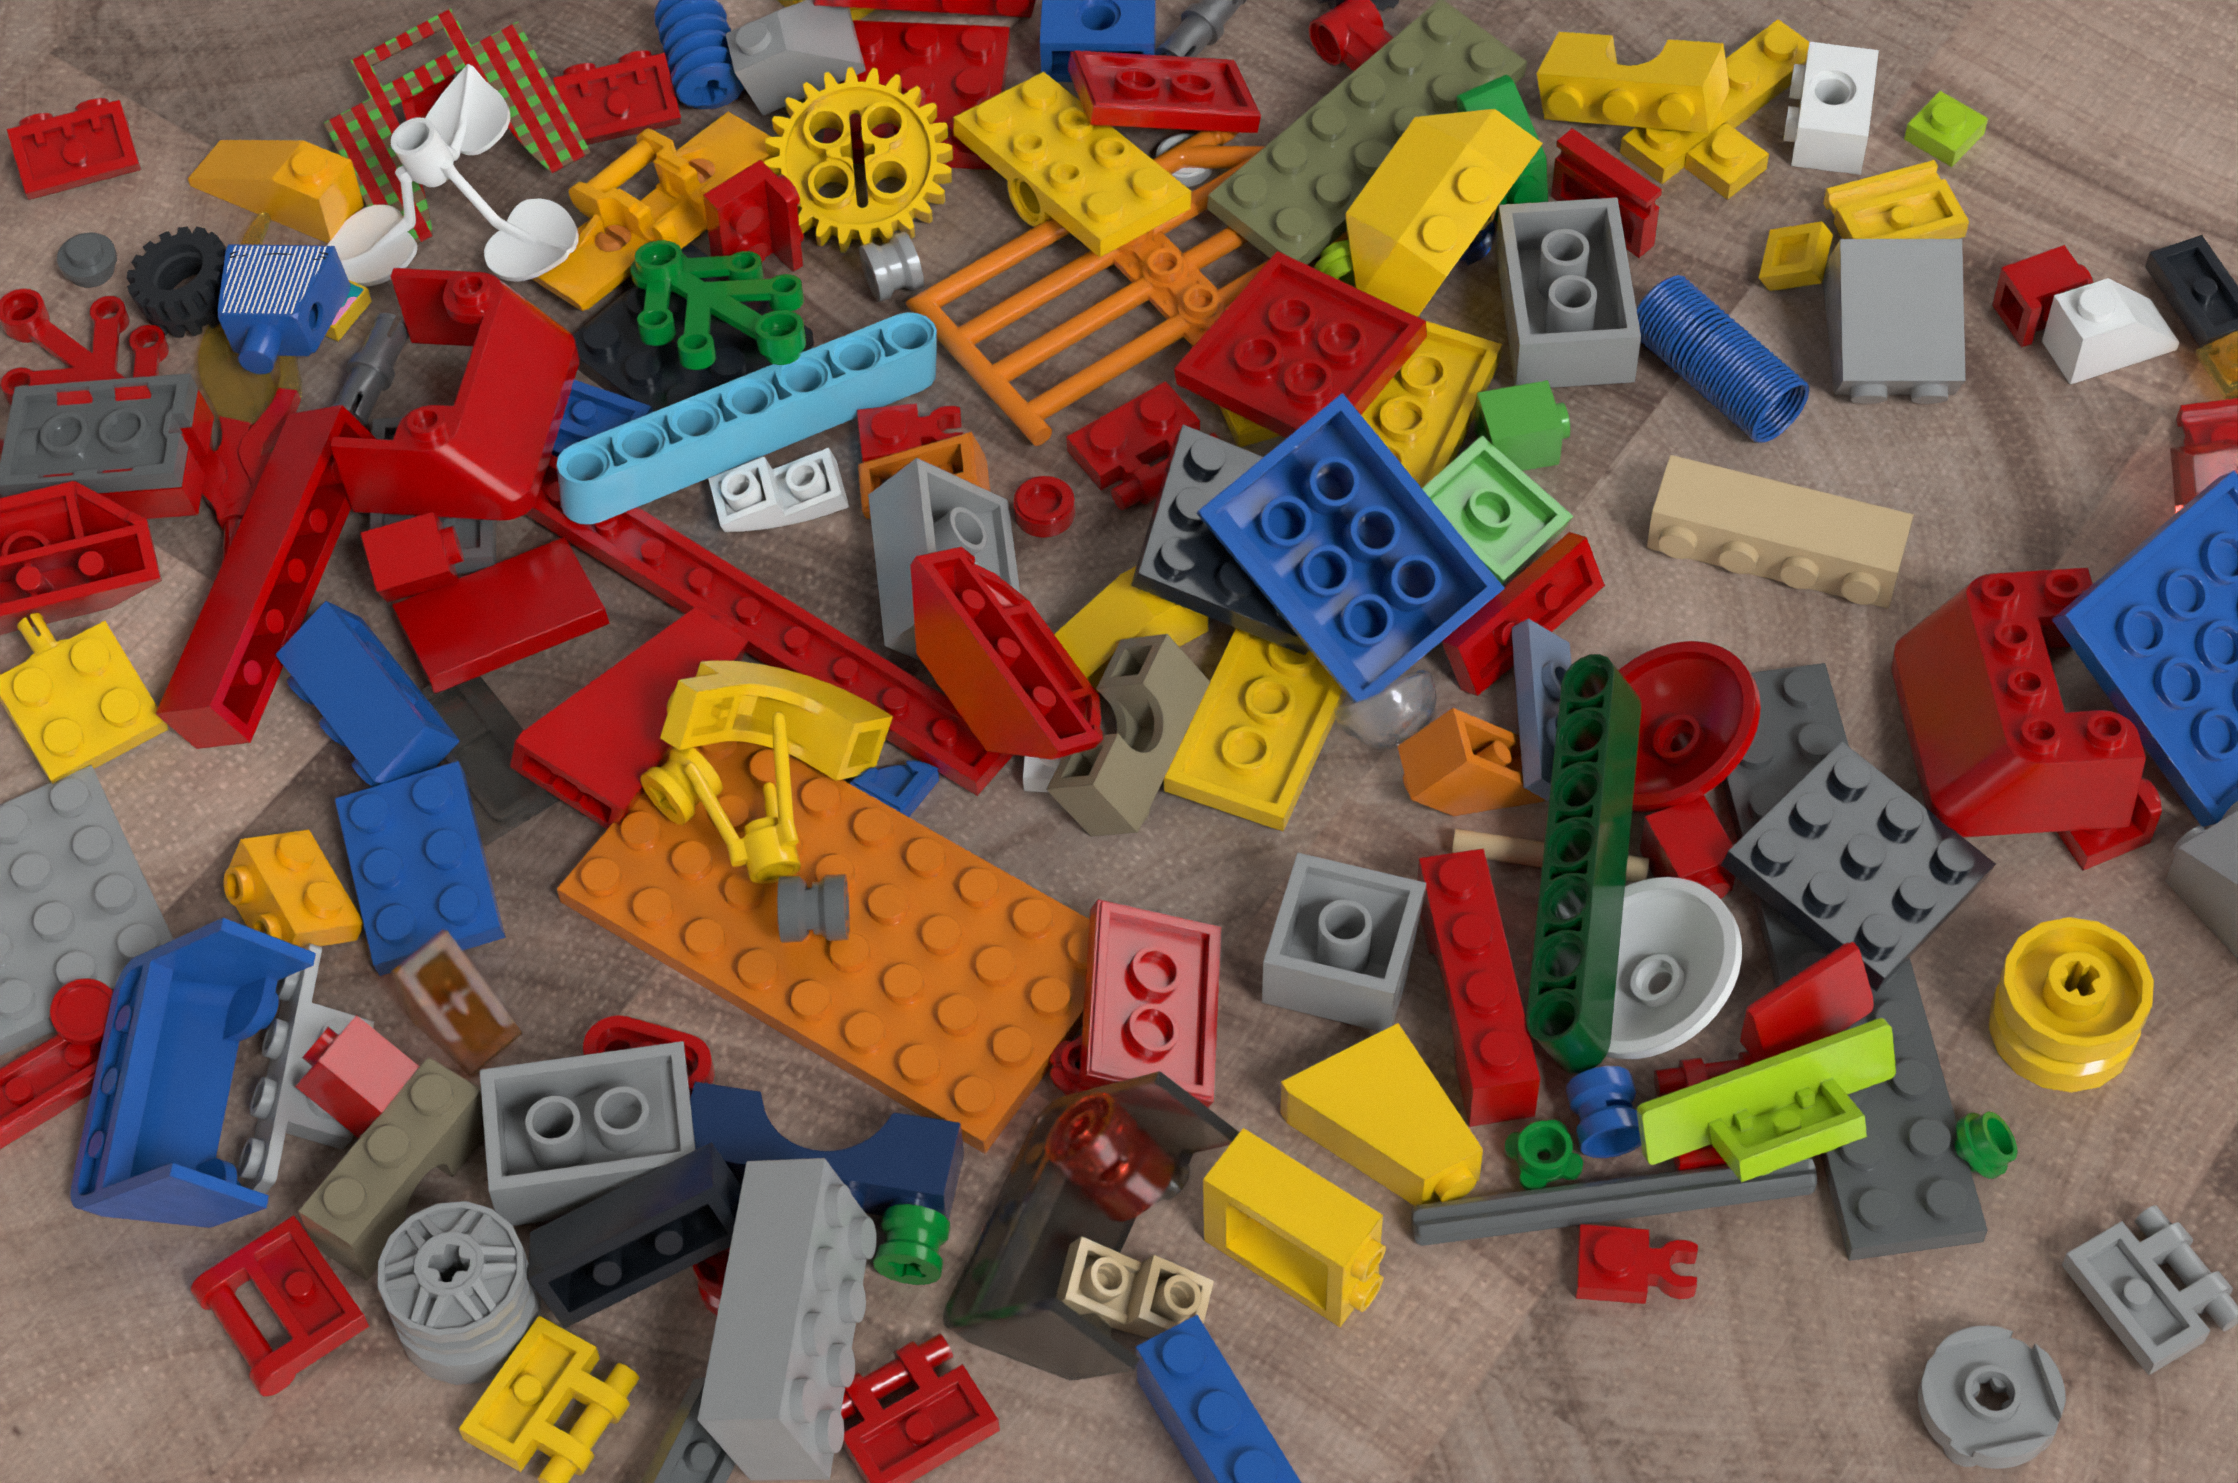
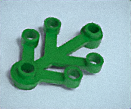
M666 240L646 243L636 251L635 260L631 265L632 280L636 286L646 290L644 311L637 317L640 339L643 343L659 346L674 339L676 335L672 312L668 309L670 295L673 291L687 299L684 334L677 341L679 359L683 367L691 370H700L711 366L715 362L714 340L710 334L711 314L757 340L759 352L772 364H791L801 356V351L806 345L804 323L800 315L792 312L799 309L804 303L802 281L797 276L782 274L771 279H764L761 257L751 251L737 252L731 256L687 258L682 253L679 245ZM728 276V281L704 282L699 279ZM768 300L769 307L774 311L761 315L740 302Z

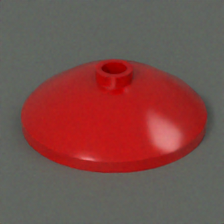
M1676 642L1647 651L1618 670L1641 700L1632 811L1656 812L1675 805L1687 804L1715 788L1741 762L1755 737L1760 719L1761 705L1755 679L1743 662L1732 652L1707 642Z

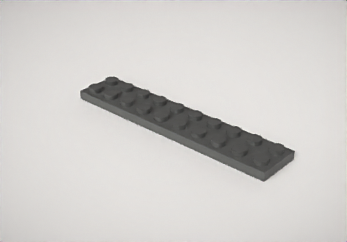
M1825 663L1751 673L1760 695L1761 710L1758 728L1753 742L1741 762L1722 781L1737 841L1757 824L1839 743L1843 741L1849 746ZM1751 890L1777 988L1829 953ZM1909 958L1877 992L1870 987L1874 1003L1873 1010L1870 1014L1845 1029L1848 1030L1870 1021L1884 1018L1892 1027L1896 1074L1892 1079L1848 1094L1850 1099L1865 1115L1867 1137L1820 1154L1848 1261L1984 1242L1988 1231L1969 1163L1960 1158L1955 1149L1957 1121Z

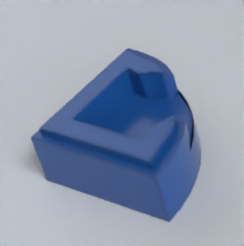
M912 760L907 761L906 765L889 766L879 770L876 767L869 768L859 774L850 784L910 817L939 781L938 768Z

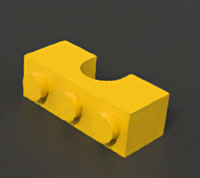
M1558 32L1536 73L1544 120L1709 133L1730 90L1724 44L1714 42L1668 39L1663 50L1656 58L1643 64L1626 66L1617 64L1613 35Z

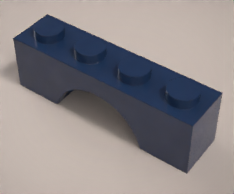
M702 1082L694 1083L690 1101L695 1148L697 1150L712 1142L741 1186L747 1161L825 1158L843 1184L848 1186L852 1196L865 1213L883 1216V1213L889 1207L910 1204L933 1209L943 1214L949 1220L964 1157L961 1123L894 1112L878 1132L860 1144L835 1151L812 1150L789 1141L774 1128L765 1112L760 1091Z

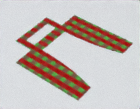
M451 8L350 60L370 99L324 122L339 154L352 160L360 192L367 207L372 205H389L398 209L403 216L401 182L395 174L396 169L403 166V164L391 147L392 134L400 124L391 107L462 71L467 64L472 65L485 81L502 95L510 110L508 129L530 154L551 173L591 153L519 22L517 21L471 45ZM443 29L445 30L454 47L453 50L382 86L372 66ZM412 181L416 224L408 233L419 244L432 237L433 232L423 184Z

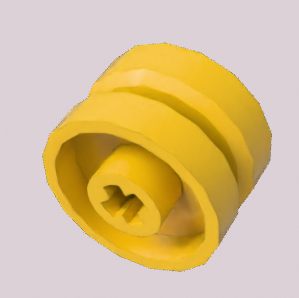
M2072 917L2041 922L2019 936L2005 959L2000 974V982L1995 989L1991 1002L1989 1031L1997 1053L2017 1075L2042 1088L2077 1092L2101 1087L2122 1073L2136 1048L2141 1035V1029L2146 1023L2152 1008L2154 979L2144 955L2122 933L2098 921Z

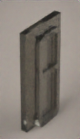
M481 676L435 694L430 685L421 690L422 694L460 740L435 768L459 761L465 772L484 846L489 845L560 801L559 798L546 791V789L510 768L515 740L524 730Z

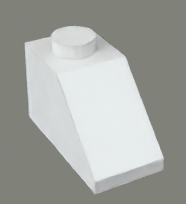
M2109 278L2054 295L2042 339L2043 344L2070 385L2175 351L2179 345V341L2151 299Z

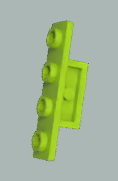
M1879 1018L1640 1104L1637 1107V1118L1643 1156L1649 1164L1655 1165L1712 1144L1742 1183L1867 1137L1865 1115L1850 1099L1848 1094L1887 1081L1895 1076L1896 1066L1892 1027L1884 1018Z

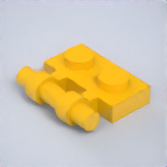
M538 1316L461 1424L459 1431L464 1441L519 1472H522L536 1450H539L551 1457L537 1478L539 1483H569L574 1474L583 1475L593 1461L595 1455L591 1450L609 1423H619L628 1410L630 1403L627 1397L640 1380V1377L631 1368L621 1363L615 1365L604 1382L593 1377L590 1373L600 1360L597 1347ZM572 1398L587 1407L567 1434L555 1427L554 1424Z

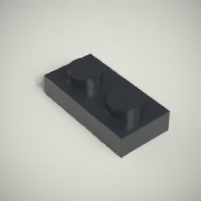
M2203 235L2151 251L2145 268L2202 351L2207 353L2237 343L2238 285Z

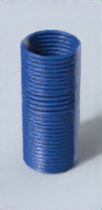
M1675 275L1664 279L1655 285L1637 306L1641 343L1645 344L1650 351H1653L1658 358H1661L1669 368H1673L1679 377H1683L1684 381H1687L1691 387H1694L1695 391H1698L1708 402H1711L1716 409H1719L1720 413L1728 417L1733 424H1736L1754 442L1765 443L1773 440L1782 434L1802 412L1809 396L1808 383L1803 378H1800L1798 374H1795L1790 367H1787L1786 363L1778 359L1773 352L1765 348V345L1757 341L1744 327L1736 323L1733 318H1730L1729 314H1725L1724 310L1715 305L1714 301H1711L1698 287L1690 283L1685 276Z

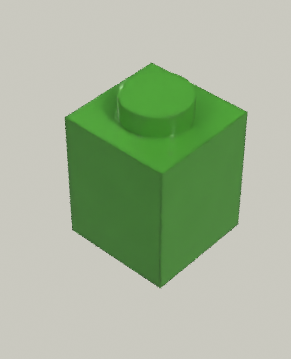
M1548 380L1477 393L1474 432L1477 439L1483 436L1522 471L1560 464L1562 439L1570 437V420L1565 404L1563 402H1555Z

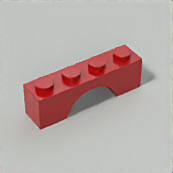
M1484 848L1419 858L1417 881L1426 883L1420 918L1428 953H1434L1445 985L1454 1039L1455 1069L1469 1127L1535 1117L1540 1075L1530 1034L1527 1029V1022Z

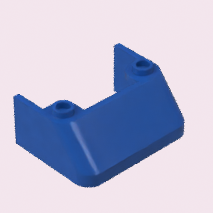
M221 918L142 953L127 963L119 975L113 991L73 1174L70 1198L75 1208L101 1217L211 1228L267 1208L269 1195L241 1186L240 1181L237 1180L235 1166L230 1162L216 1158L239 1042L252 1037L260 1029L263 1030L270 1025L276 1015L279 1004V997L275 992L277 981L314 966L316 953L226 918Z

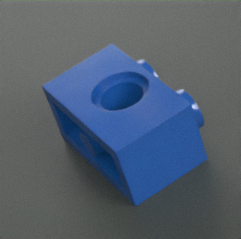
M1042 0L1040 28L1041 73L1045 72L1056 82H1072L1068 72L1070 53L1074 52V50L1155 55L1156 0Z

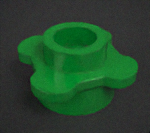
M1537 1121L1525 1127L1522 1132H1513L1506 1138L1504 1145L1505 1154L1515 1159L1521 1172L1519 1183L1525 1190L1542 1189L1546 1187L1547 1183L1561 1178L1575 1180L1582 1173L1583 1159L1580 1155L1572 1152L1573 1143L1571 1136L1568 1133L1567 1127L1560 1121ZM1542 1151L1547 1152L1550 1158L1548 1160H1541L1537 1154Z

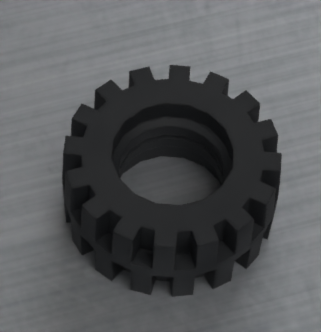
M186 226L179 227L176 235L172 236L169 231H166L159 235L161 241L154 244L152 241H149L144 245L143 249L146 253L143 256L136 254L131 262L135 269L128 270L127 280L130 283L127 288L149 323L160 327L165 335L171 332L174 338H183L186 331H190L192 336L202 334V327L209 324L211 329L221 324L217 319V310L227 248L215 233L210 232L208 234L205 228L197 226L192 233ZM197 275L188 284L174 289L182 280Z

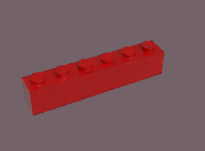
M343 405L288 415L155 713L196 749L251 743L284 666L275 654L300 629L352 508L330 447L333 437L376 438Z

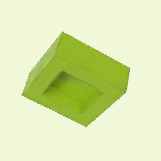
M1939 91L1907 124L1904 140L1953 167L1985 134L1988 118Z

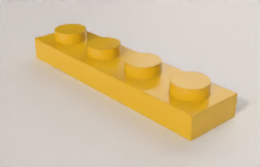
M1777 19L1726 58L1730 90L1709 133L1635 127L1622 137L1620 154L1660 184L1665 183L1685 167L1687 153L1723 124L1727 123L1735 129L1791 86L1794 64H1806L1809 41Z

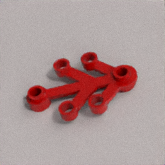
M24 288L13 290L0 299V322L4 332L9 337L22 343L36 342L69 367L32 371L28 368L20 367L8 371L1 379V388L9 405L12 404L15 387L22 385L34 386L125 378L117 372L120 333L126 330L130 322L124 302L116 296H104L97 299L91 305L90 316L94 324L92 353L49 321L48 310L42 296L38 292ZM117 313L115 316L111 318H103L108 314ZM156 325L140 326L131 333L129 338V344L135 357L133 378L159 376V363L169 353V345L165 334ZM156 342L155 345L151 347L143 348V346L147 343Z

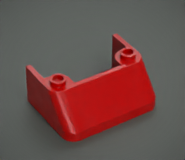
M393 268L390 277L411 343L473 346L454 406L427 405L412 410L400 421L393 440L333 437L330 447L353 512L413 516L434 512L437 517L499 521L512 520L525 515L537 502L570 396L573 380L580 363L573 335L492 274L471 271Z

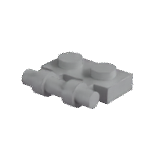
M2157 1205L2147 1208L2135 1219V1223L2147 1237L2145 1240L2139 1242L2124 1222L2121 1221L2066 1253L2062 1263L2066 1272L2148 1375H2151L2206 1341L2210 1329L2198 1316V1313L2203 1314L2207 1312L2222 1331H2227L2238 1324V1305L2230 1296L2233 1287L2219 1271L2211 1273L2190 1247L2193 1238L2181 1223L2176 1222L2172 1224ZM2168 1263L2187 1287L2179 1292L2158 1264Z

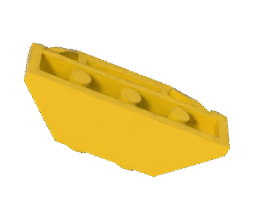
M1496 109L1415 117L1345 213L1355 288L1418 317L1543 143Z

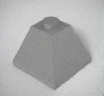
M805 0L726 33L734 72L763 116L785 107L787 97L797 101L805 98L803 90L805 82L814 86L818 91L825 89L824 73L829 72L836 82L839 83L846 79L848 67H853L856 75L866 71L849 7L814 6L813 0Z

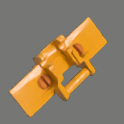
M729 111L694 136L677 151L673 140L649 128L643 130L636 137L637 143L587 183L580 181L569 188V196L575 207L590 219L578 228L579 239L574 252L570 253L564 262L532 280L582 312L590 309L631 276V265L635 260V253L642 245L652 241L666 240L676 243L683 249L707 229L703 194L761 159L764 162L775 157L767 153L765 145L766 138L772 136ZM650 162L654 163L660 183L656 185V189L641 201L619 188Z

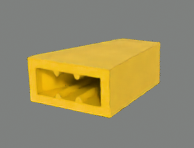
M1399 1023L1281 1081L1280 1113L1287 1124L1414 1206L1436 1203L1440 1200L1442 1202L1459 1200L1467 1195L1475 1187L1477 1181L1480 1180L1483 1148Z

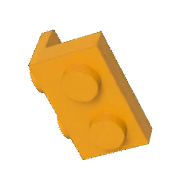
M309 829L240 839L229 868L225 871L223 884L228 901L236 906L247 927L301 948H305L308 943L327 946L357 941L364 926L363 920Z

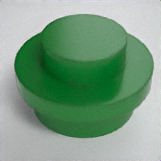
M1990 1111L1982 1115L1972 1112L1958 1120L1956 1127L1957 1139L1954 1143L1957 1155L1969 1163L1972 1172H1978L1988 1179H1995L2007 1171L2008 1163L2014 1161L2018 1154L2015 1138L2005 1121L1999 1115Z

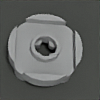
M1989 1325L1959 1330L1946 1337L1936 1348L1935 1354L1927 1361L1918 1389L1920 1414L1931 1436L1943 1446L1947 1458L1957 1465L1963 1467L1978 1465L1992 1469L2015 1467L2037 1457L2041 1451L2046 1450L2055 1436L2066 1402L2062 1376L2047 1352L2035 1343L2033 1348H2031L2023 1341L2011 1338L2013 1331ZM1981 1383H1990L1995 1393L2006 1392L2010 1400L2003 1402L1999 1411L1988 1410L1986 1406H1981L1975 1400V1397L1980 1392Z

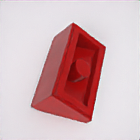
M1853 941L1845 943L1747 1006L1740 1043L1757 1062L1840 1033L1871 1013L1874 1007L1873 996L1859 947Z

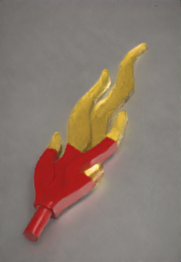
M262 212L257 216L243 236L241 245H262L271 222L269 213ZM208 324L198 353V371L203 387L219 416L222 428V442L219 448L213 451L211 433L208 456H199L196 461L205 475L201 496L217 515V520L224 532L223 563L289 414L297 412L302 395V379L297 356H279L281 375L279 384L276 387L271 372L268 374H254L247 371L239 363V354L233 351L222 325L219 324L211 329Z

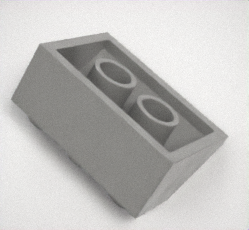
M915 458L868 495L884 644L886 647L921 661L916 654L910 564L916 556L963 547L975 557L974 564L997 574L1020 593L1007 499L918 458Z

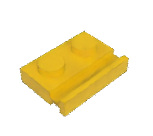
M1935 160L1826 188L1823 202L1826 210L1831 209L1835 217L1834 224L1842 239H1959L1966 237L1969 220L1946 179L1941 180L1937 174L1938 165Z

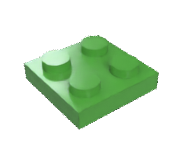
M1483 436L1478 438L1422 488L1502 586L1553 541L1573 518L1571 513Z

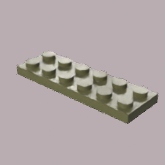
M1438 0L1208 195L1207 209L1269 258L1278 251L1308 265L1325 248L1347 231L1345 213L1415 117L1458 113L1457 95L1506 74L1516 84L1525 76L1527 61L1445 0Z

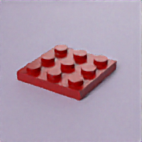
M853 20L866 71L857 74L858 82H866L872 68H877L879 84L886 86L896 74L900 76L901 93L903 95L910 89L918 86L921 89V102L918 108L926 104L935 103L937 106V118L933 123H946L948 126V138L941 143L952 145L953 160L943 164L950 168L995 170L954 136L953 117L1004 92L1010 50V27ZM854 113L849 119L853 164H865L861 117L859 114ZM882 123L874 127L871 133L878 138L887 139L896 135L900 129L891 123ZM825 128L823 143L835 142L841 137L842 133L834 128Z
M1277 251L1174 368L1175 380L1177 385L1284 438H1288L1341 393L1345 395L1360 415H1362L1427 338L1426 321Z

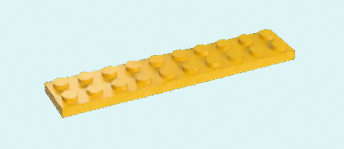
M1426 321L1427 338L1361 415L1421 488L1455 460L1475 417L1477 393L1487 391L1502 354V344ZM1236 628L1164 777V791L1284 832L1347 694L1310 650L1306 655H1302Z

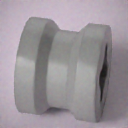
M903 231L892 235L889 243L880 246L868 243L859 247V255L865 278L874 298L878 302L890 299L895 290L905 287L913 291L924 286L922 267L915 247L906 232Z

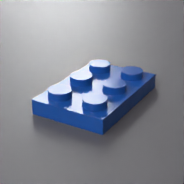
M459 761L335 798L371 958L379 976L506 938L465 772Z

